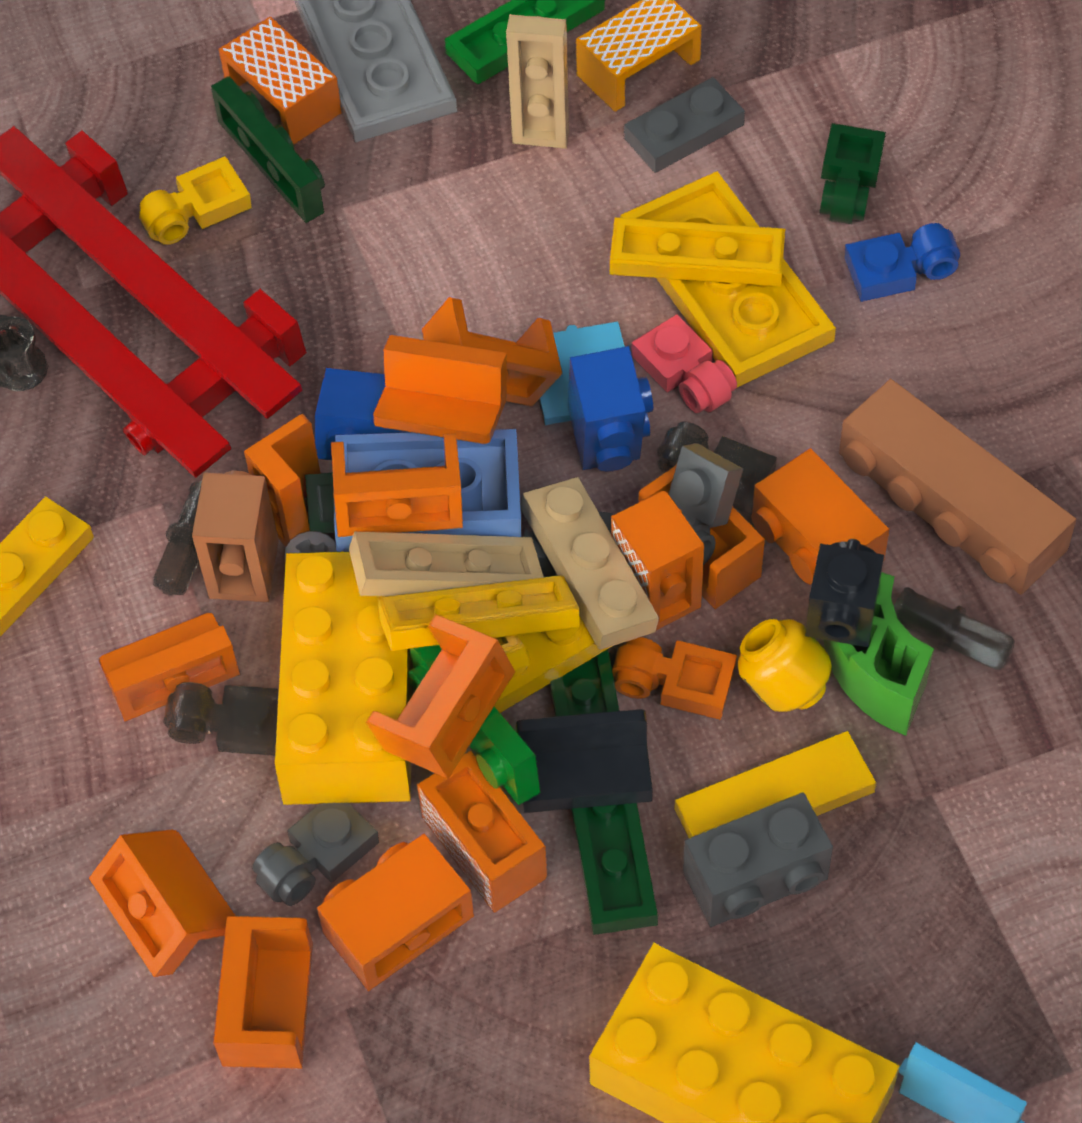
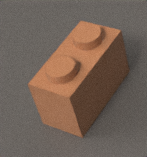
M229 471L224 474L203 473L192 537L209 599L269 602L279 539L265 476H254L243 471Z

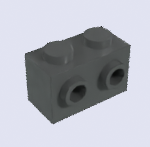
M802 792L686 839L684 841L683 874L711 928L730 919L746 917L756 912L762 906L788 895L809 891L822 881L827 880L833 846L805 793Z

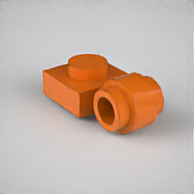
M639 637L626 641V644L620 646L617 650L612 667L615 688L619 693L627 697L643 699L647 698L650 692L657 689L659 685H663L660 705L721 720L736 667L737 655L677 640L671 659L663 657L662 648L659 644L650 639Z

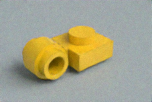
M226 156L177 176L176 183L179 192L177 194L176 192L169 194L166 190H155L147 194L139 205V219L153 240L159 241L164 245H171L183 239L188 233L189 217L194 216L201 229H204L251 209L250 193Z

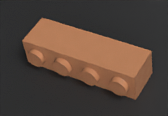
M890 378L843 420L839 454L843 456L846 464L855 473L870 477L888 491L891 499L900 508L915 512L933 526L936 534L946 544L952 547H959L980 563L984 572L994 581L1001 584L1006 583L1022 595L1068 551L1077 520L1074 516Z

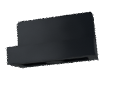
M636 709L525 719L516 722L518 735L536 756L540 793L523 803L524 813L652 802L653 790L647 747V717L645 710Z

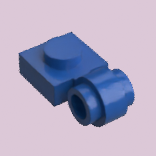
M930 223L914 232L912 236L913 242L910 247H905L900 232L845 244L844 258L860 302L915 290L916 273L918 275L926 274L927 278L932 280H940L952 275L958 268V260L960 258V250L953 233L939 223Z

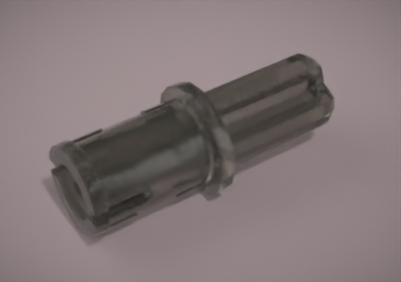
M196 481L191 484L189 495L177 522L170 524L165 533L168 544L154 574L153 584L162 590L163 594L168 596L186 593L199 563L192 533L202 481Z
M906 587L901 592L894 604L897 618L903 626L937 642L939 651L945 653L952 649L995 670L1003 669L1012 656L1015 640L1012 636L967 616L966 609L960 605L952 609L916 593L909 587Z

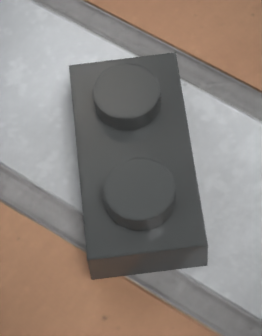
M712 77L624 124V139L651 170L657 173L744 126L745 110Z

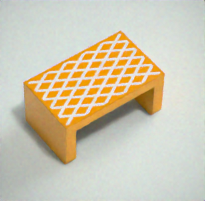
M640 0L576 38L577 76L616 112L625 106V79L674 50L690 66L700 61L702 26L674 0Z

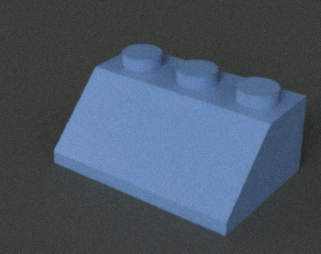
M495 430L488 444L457 440L463 528L402 532L521 537L517 430ZM413 432L335 435V442L344 441L346 473L445 466L443 437ZM334 502L336 551L349 552L353 536L338 537Z

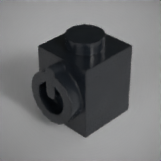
M849 539L848 542H837L831 545L820 543L809 596L805 636L869 647L884 554L876 553L871 548L860 544V541L856 539Z

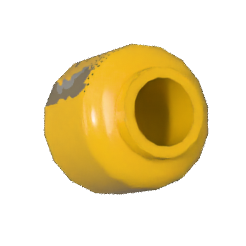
M794 619L765 620L753 627L746 634L740 645L741 654L738 660V670L741 678L758 698L775 712H790L795 709L803 710L815 705L826 691V683L829 680L832 663L827 651L815 638L805 636L806 627Z

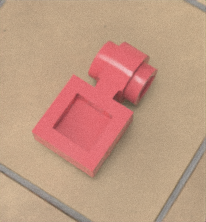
M678 314L631 342L632 357L667 393L679 386V392L683 401L694 413H700L703 410L708 413L714 411L731 400V392L737 389V381L731 369L721 360H716L712 363L713 350Z

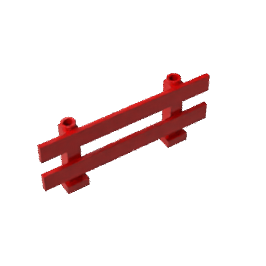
M12 126L0 135V175L19 191L22 196L0 212V294L129 415L131 422L123 428V432L141 454L147 455L152 450L158 454L165 449L192 476L197 478L232 449L230 443L203 419L212 409L233 392L237 391L266 419H269L303 391L301 384L274 360L276 357H279L290 367L307 353L298 321L260 288L243 302L248 319L237 327L96 200L100 196L112 207L128 194L117 161L81 130L65 142L71 159L59 167L15 126ZM59 228L200 358L166 384L26 253Z

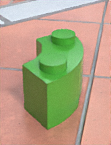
M882 572L869 647L824 640V648L830 656L832 672L848 697L875 721L906 736L927 685L934 648L913 637L898 620L891 599L895 576Z

